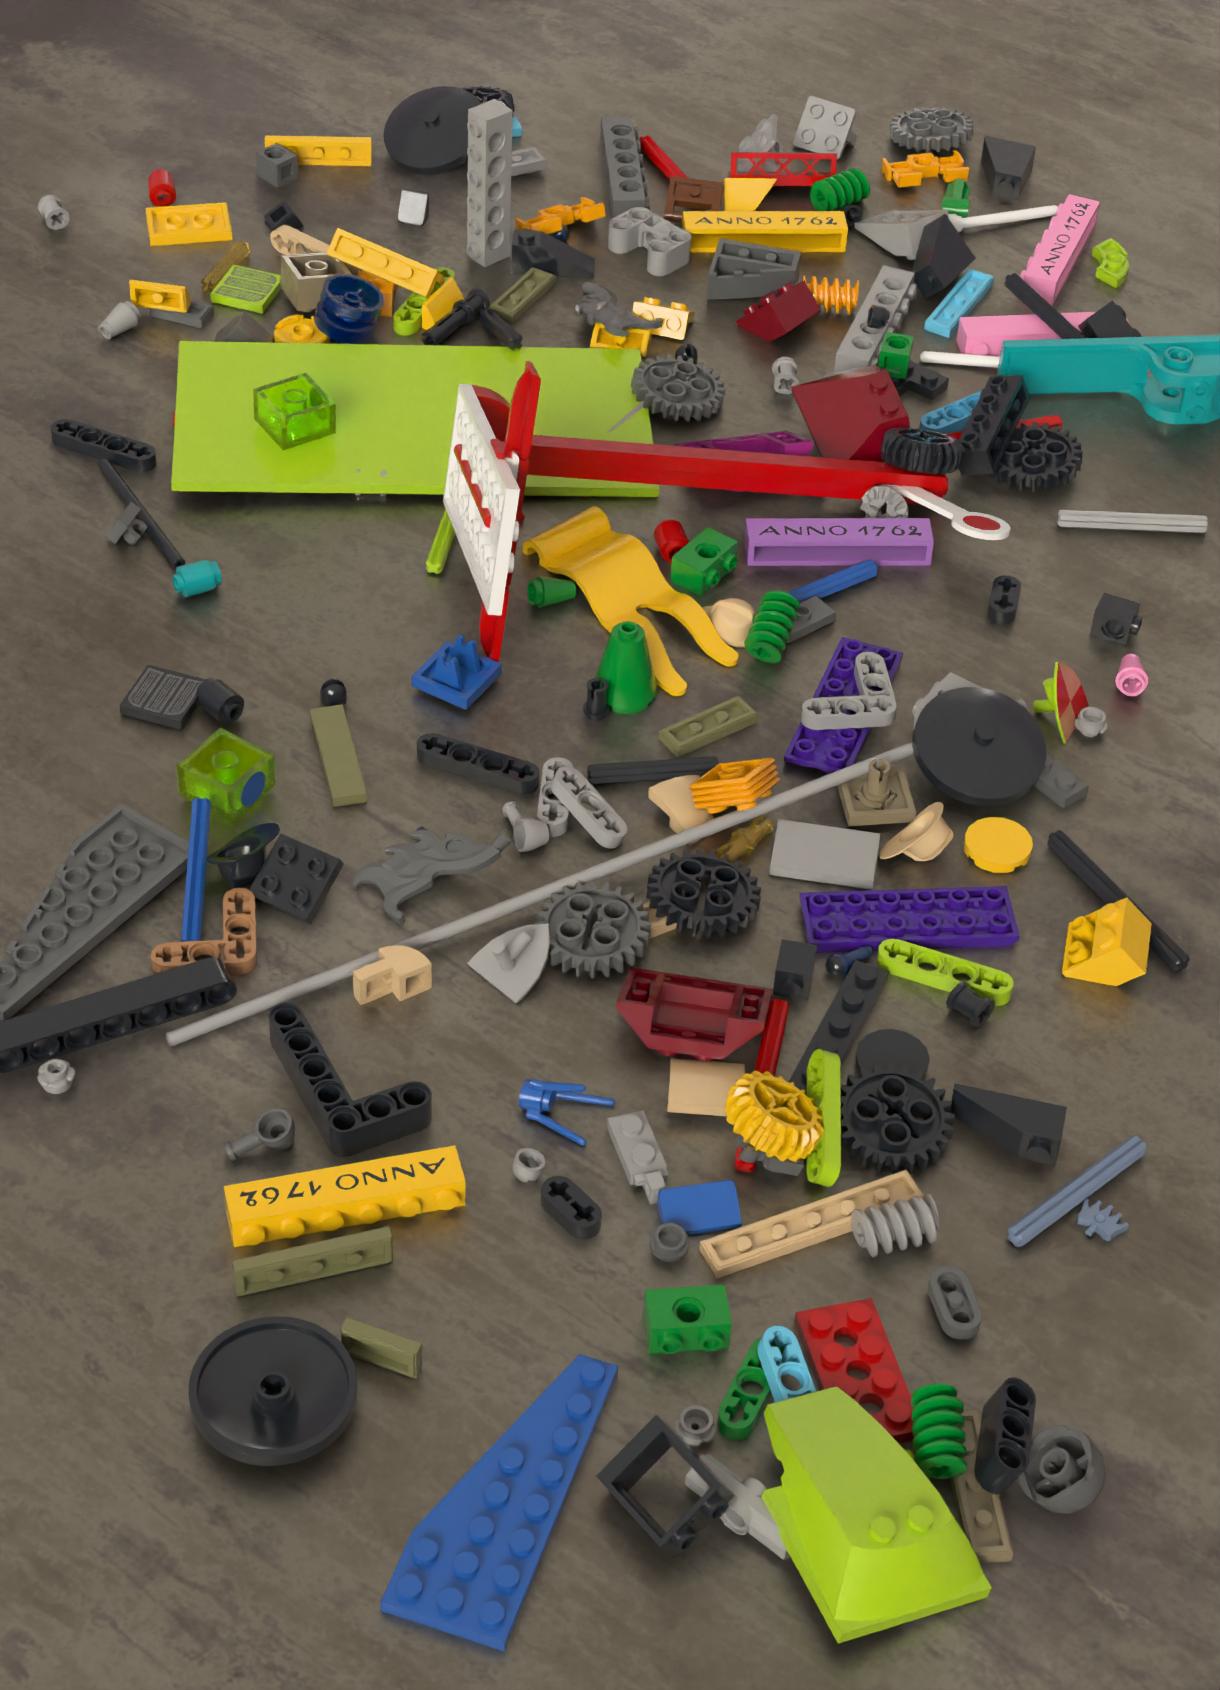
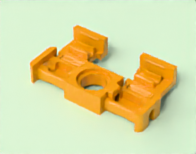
M954 150L951 157L938 158L937 156L934 157L932 153L907 155L906 161L888 163L886 158H883L881 172L885 174L887 181L894 179L898 188L921 185L922 178L935 177L938 174H944L943 179L945 183L954 182L955 179L968 180L969 168L963 167L964 159L958 151Z
M580 197L581 203L574 206L558 204L537 211L538 217L526 221L515 218L516 230L531 229L548 235L561 231L562 224L568 225L579 219L586 223L605 217V205L603 202L595 204V201L589 198Z

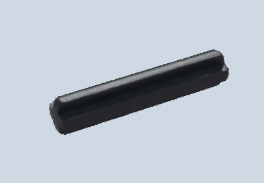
M491 308L487 311L484 309L480 311L482 315L479 319L480 322L509 349L513 350L516 347L520 349L522 347V336Z

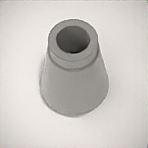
M130 301L119 302L102 324L98 326V330L105 339L110 340L137 326L141 318L140 312Z

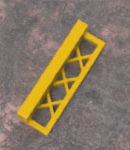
M265 135V148L278 143L297 155L298 165L371 166V137Z
M337 228L326 253L332 258L426 298L430 297L435 283L442 285L445 279L439 271L339 228Z

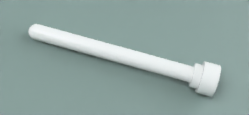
M1051 205L966 218L956 214H948L959 233L966 228L1056 216L1058 206Z
M923 351L920 354V360L925 363L998 368L1000 358L998 356Z

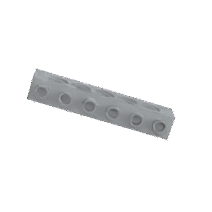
M496 99L468 109L467 256L484 268L510 257L513 110Z
M883 265L836 352L834 372L853 368H865L873 365L878 367L885 332L895 333V329L899 330L903 315L908 313L910 300L914 301L918 285L914 284V272ZM872 304L882 306L889 312L890 318L885 327L877 329L867 327L868 313Z

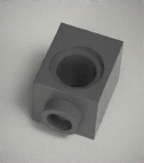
M278 143L256 152L257 175L277 188L298 179V160L296 154Z

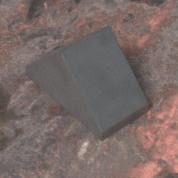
M243 311L217 332L214 342L274 343V337L247 312Z

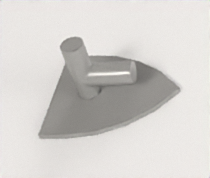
M549 924L526 925L509 930L492 939L472 957L467 965L514 1003L518 1004L540 978L547 963L550 949Z

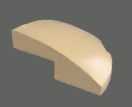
M700 775L675 777L649 788L648 798L670 817L669 827L676 833L714 819V816L709 814L707 809L698 810L694 808L696 804L692 801L694 796L690 795L693 790L689 789V787L701 777ZM699 840L689 843V845L692 846Z

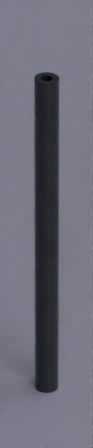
M102 458L98 462V467L127 505L133 502L141 508L136 516L137 519L143 521L148 526L147 532L174 568L185 565L183 557L107 458Z

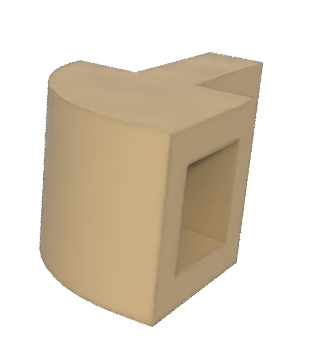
M395 945L379 948V961L367 964L353 971L354 997L360 1005L392 992L399 1001H402L432 988V963L424 954L407 946Z

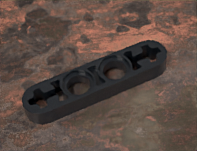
M69 419L57 420L51 425L52 442L59 447L100 460L107 458L112 464L138 472L150 471L157 465L155 448L149 444Z
M435 733L422 735L417 740V759L427 766L519 794H530L538 789L539 768L531 762ZM458 756H466L469 757L470 760L460 762L456 761L454 758ZM491 765L501 767L498 771H488L485 768Z

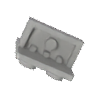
M809 96L793 145L814 153H836L837 160H840L845 145H855L857 135L851 131L857 111L847 106L815 96Z
M773 113L768 119H762L757 125L756 131L741 141L739 152H783V144L776 139L778 116ZM738 158V171H749L754 166L748 158ZM752 158L756 163H758L761 160L757 158ZM767 159L760 168L764 172H775L780 167V164L775 159Z

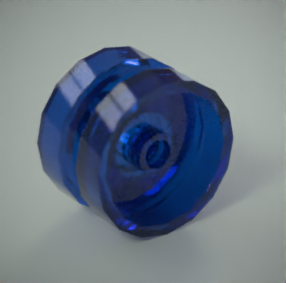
M335 274L328 277L323 283L320 301L317 303L314 313V323L321 332L336 341L348 344L365 343L370 341L375 333L377 318L380 316L384 305V296L379 288L370 281L354 275Z

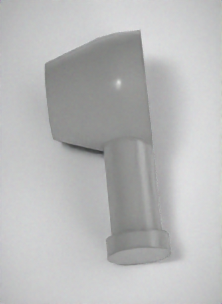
M508 802L502 807L503 815L509 819L513 826L514 844L519 852L532 851L548 843L549 829L545 822L523 817L519 806L515 802Z

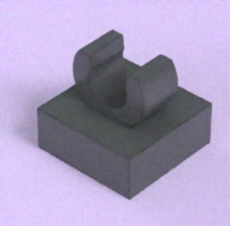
M130 502L105 537L116 544L123 535L128 543L135 545L148 527L143 521L135 519L141 508Z

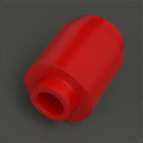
M164 169L153 171L148 178L150 201L158 207L172 205L176 200L174 177Z
M676 520L661 522L653 532L662 558L672 564V557L689 543L682 524Z

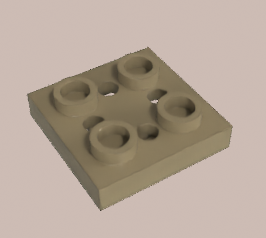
M874 759L869 763V773L837 785L848 826L912 822L916 817L915 805L903 766L891 767L888 761L879 759V767L876 770L877 761Z

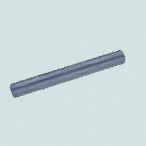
M1138 1135L1130 1136L1009 1226L1008 1240L1013 1242L1016 1247L1025 1245L1085 1198L1089 1197L1145 1155L1146 1142L1141 1140Z

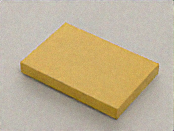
M226 202L145 208L150 246L233 240Z

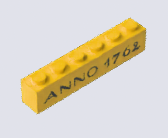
M683 211L682 229L688 231L692 236L690 252H716L720 238L799 252L846 251L848 227L844 211Z
M454 1145L224 1186L225 1207L233 1247L257 1245L261 1242L296 1238L305 1234L334 1231L349 1226L373 1224L382 1220L412 1217L416 1214L437 1210H450L455 1207L465 1206L466 1180L456 1146Z

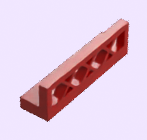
M731 152L728 178L777 179L773 186H812L814 182L836 174L837 154ZM737 158H748L754 164V167L750 171H736ZM752 158H757L761 160L758 163H756ZM767 159H775L780 164V167L775 172H764L760 168ZM779 159L787 160L784 163H782ZM793 159H801L807 166L802 172H790L786 168ZM805 159L814 160L809 164ZM820 159H830V172H816L812 167Z

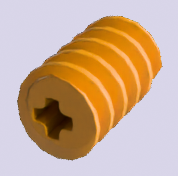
M804 275L803 281H805L818 306L824 305L825 313H829L832 306H835L837 314L841 313L843 307H846L848 315L852 314L857 306L859 280L856 281L852 288L849 279H846L841 287L838 278H835L832 285H829L827 277H823L821 283L818 284L816 276H812L810 282L807 283Z

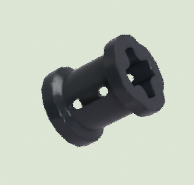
M961 981L949 994L946 1004L949 1010H957L968 1017L971 1025L980 1027L993 1012L995 1001L990 997L983 998L971 989L968 982Z

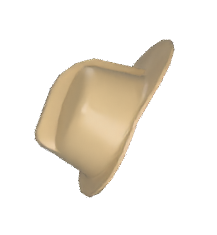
M728 598L717 601L714 605L702 607L717 633L726 644L734 647H745L744 641L749 634L748 631L756 615L751 604L739 598Z
M935 802L921 811L906 828L882 847L878 854L880 859H888L903 853L915 861L925 862L938 856L954 836L953 831L941 816L944 805L941 802Z

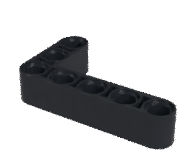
M288 1002L279 1003L270 1009L268 1016L271 1045L327 1147L333 1154L343 1157L352 1156L422 1131L431 1124L432 1093L426 1084L411 1081L353 1101L302 1010L297 1005Z

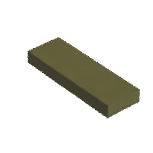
M532 267L491 304L489 308L496 312L503 320L514 323L556 284V276Z
M738 695L659 730V740L679 758L757 723L758 713Z

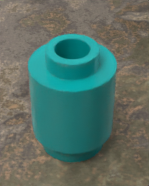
M205 559L176 567V574L172 575V581L176 592H181L186 598L215 590L216 586L222 584V577L216 561L208 562Z

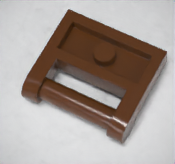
M671 176L664 219L671 223L673 221L682 222L683 212L674 211L675 206L720 211L724 182Z

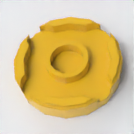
M301 314L288 316L279 321L275 326L274 343H330L329 325L326 321L316 316H311V319L304 318V315Z
M988 817L977 820L968 827L963 842L966 856L969 857L970 855L974 859V864L979 868L993 873H1009L1015 871V867L1025 866L1031 857L1033 849L1032 837L1026 828L1015 821L1002 817Z

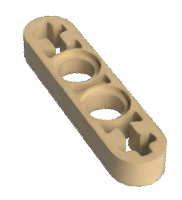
M288 225L280 226L272 231L270 235L273 247L284 255L306 254L301 244L305 246L308 253L327 252L330 246ZM344 263L353 275L352 280L357 278L358 270L360 269Z

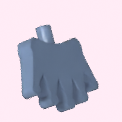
M1084 1199L1081 1212L1078 1213L1077 1224L1088 1227L1085 1231L1088 1236H1092L1096 1232L1105 1241H1110L1113 1237L1128 1230L1129 1224L1127 1222L1118 1224L1122 1219L1121 1213L1110 1216L1113 1211L1112 1205L1100 1211L1101 1201L1098 1200L1096 1204L1089 1207V1199Z

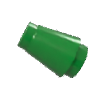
M537 576L535 580H529L527 585L529 603L537 605L539 608L574 599L576 596V586L573 580L567 581Z

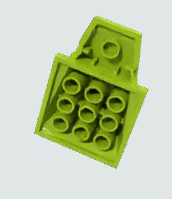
M836 1386L767 1405L763 1413L776 1458L782 1462L784 1473L780 1477L782 1485L764 1490L761 1499H763L775 1520L783 1544L838 1644L988 1597L992 1587L982 1571L972 1546L940 1493L913 1460L911 1450L905 1451L883 1426L854 1399Z

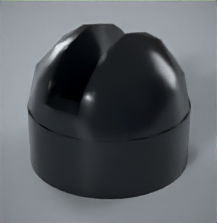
M846 205L839 210L844 211L847 227H854V223L862 219V212L856 205Z
M872 304L868 313L867 327L876 329L885 327L890 318L887 309Z
M682 344L676 349L675 359L680 355L683 361L693 358V363L697 364L698 354L694 346L691 344L684 346Z
M331 678L322 684L320 690L322 704L334 706L346 703L347 690L342 681Z

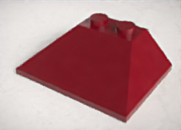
M873 365L791 386L793 396L822 458L885 462L881 459V443L885 432L892 428L910 427L906 409L886 369Z
M630 967L617 999L616 1008L648 1048L656 1049L659 1054L666 1056H676L682 1053L693 1055L695 1059L710 1062L715 1059L722 1060L764 1030L773 989Z

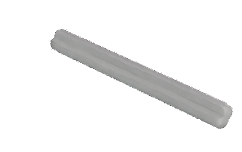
M1065 509L1059 510L1057 515V524L1062 528L1205 533L1208 527L1207 517L1204 515Z

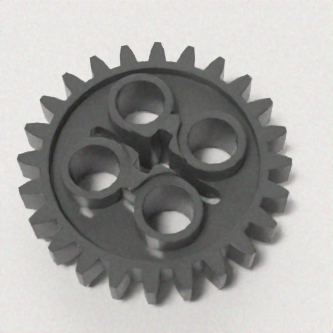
M924 106L923 110L913 108V112L905 110L904 114L898 113L897 117H893L892 122H890V138L893 139L894 143H899L900 147L907 145L908 150L916 148V151L926 149V152H930L931 149H935L937 152H940L944 148L949 151L950 147L959 148V144L966 145L967 141H971L974 124L973 119H970V115H964V112L956 113V109L947 110V107L938 109L937 106L928 109Z
M656 355L655 361L647 358L646 363L640 362L639 367H635L631 387H633L632 394L637 395L636 401H644V408L653 407V414L659 411L663 412V418L673 415L675 421H678L679 416L684 417L687 422L690 421V417L700 421L702 415L710 418L711 413L716 414L718 408L722 407L726 389L723 388L724 381H719L720 375L712 374L713 368L704 369V363L694 364L693 358L683 361L680 355L677 359H673L670 355H667L666 359Z
M591 881L589 888L585 889L578 882L576 883L575 891H571L564 886L563 896L552 893L551 902L543 901L542 911H537L536 913L537 922L535 924H549L550 949L548 957L550 956V965L555 966L562 962V972L566 973L571 968H575L576 977H579L584 970L589 971L591 978H595L596 972L600 970L606 977H609L610 968L613 967L621 973L623 972V962L634 966L635 956L643 957L644 947L649 946L651 922H649V912L643 911V902H634V893L623 896L621 886L614 891L609 890L608 882L602 888H596L595 882ZM600 908L598 911V921L594 923L596 910ZM591 936L589 949L585 950L587 948V937Z

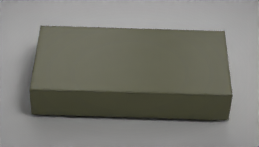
M349 1317L344 1321L341 1327V1342L350 1356L412 1378L418 1377L422 1369V1343Z

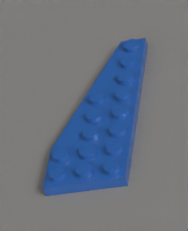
M579 1354L413 1529L382 1597L381 1611L505 1652L618 1376V1365Z

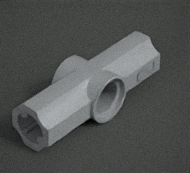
M702 1454L700 1458L735 1495L728 1502L729 1506L726 1512L720 1517L725 1526L739 1535H745L748 1532L783 1560L790 1558L791 1556L779 1536L778 1526L763 1499H761L763 1491L767 1490V1487L755 1478L741 1479L710 1454L705 1456ZM691 1468L685 1477V1485L702 1497L710 1489V1486Z

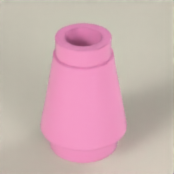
M1127 654L1122 658L1115 680L1117 688L1127 696L1139 695L1148 685L1147 674L1140 658L1135 654Z

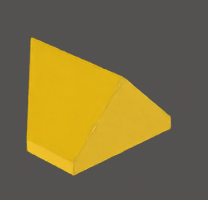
M724 178L723 211H755L777 179Z

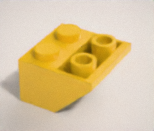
M1127 897L1115 903L1106 904L1101 909L1088 915L1077 917L1068 926L1062 974L1069 978L1118 986L1146 974L1152 923Z

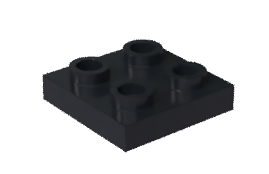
M280 834L249 890L254 894L255 901L311 925L344 863L335 856Z

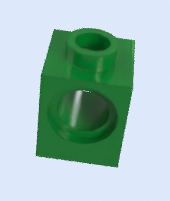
M885 332L878 367L886 369L890 377L906 379L911 361L914 336Z

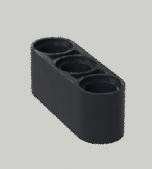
M1016 1377L1005 1380L985 1403L982 1411L974 1472L980 1486L995 1495L1004 1493L1029 1464L1036 1396L1028 1383Z

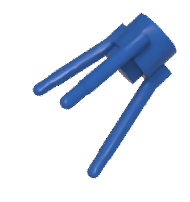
M526 1079L520 1091L519 1107L527 1110V1119L539 1121L568 1139L584 1146L587 1143L585 1138L542 1113L544 1111L550 1112L553 1109L556 1098L613 1106L615 1100L601 1096L575 1093L586 1090V1086L583 1084Z

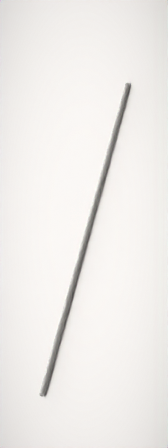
M1020 699L1016 701L1027 710V706L1024 700ZM912 742L757 802V806L751 809L736 810L390 946H407L416 950L425 948L551 898L552 893L562 894L564 886L570 890L575 889L578 882L581 885H585L591 881L598 880L869 773V763L874 759L877 761V770L879 759H884L893 764L914 755ZM378 950L166 1033L167 1042L170 1047H173L272 1008L279 1003L290 1001L353 976V971L367 964L379 961Z

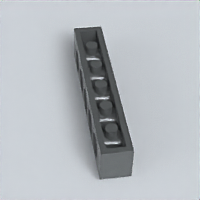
M632 116L601 117L600 142L611 219L635 207H644L650 210V198L647 197L648 189L647 182H645L641 143L638 140V127H634Z

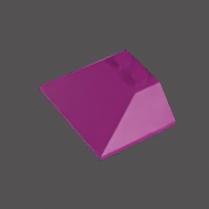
M785 430L677 443L674 446L807 456L813 449V441Z

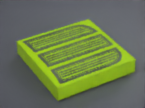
M232 265L210 293L211 302L263 314L282 289L280 287L281 275Z

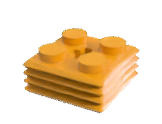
M771 757L716 765L690 785L689 789L693 790L690 795L694 796L692 801L696 803L694 808L698 810L707 809L709 814H714L726 810L727 806H736L739 811L757 806L756 800L771 795V788L780 781V778L777 777L779 772L775 771L777 766L773 764L775 759Z

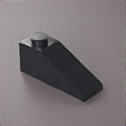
M531 229L514 230L511 273L525 274L534 267L555 276L594 278L595 258L541 231H533Z
M955 1083L950 1113L955 1114L957 1119L1019 1158L1056 1165L1067 1107Z

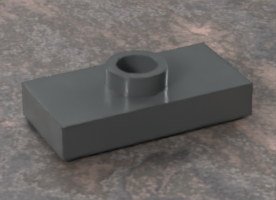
M817 596L801 602V609L796 611L798 617L793 622L794 627L789 632L790 638L786 644L834 622L836 612Z

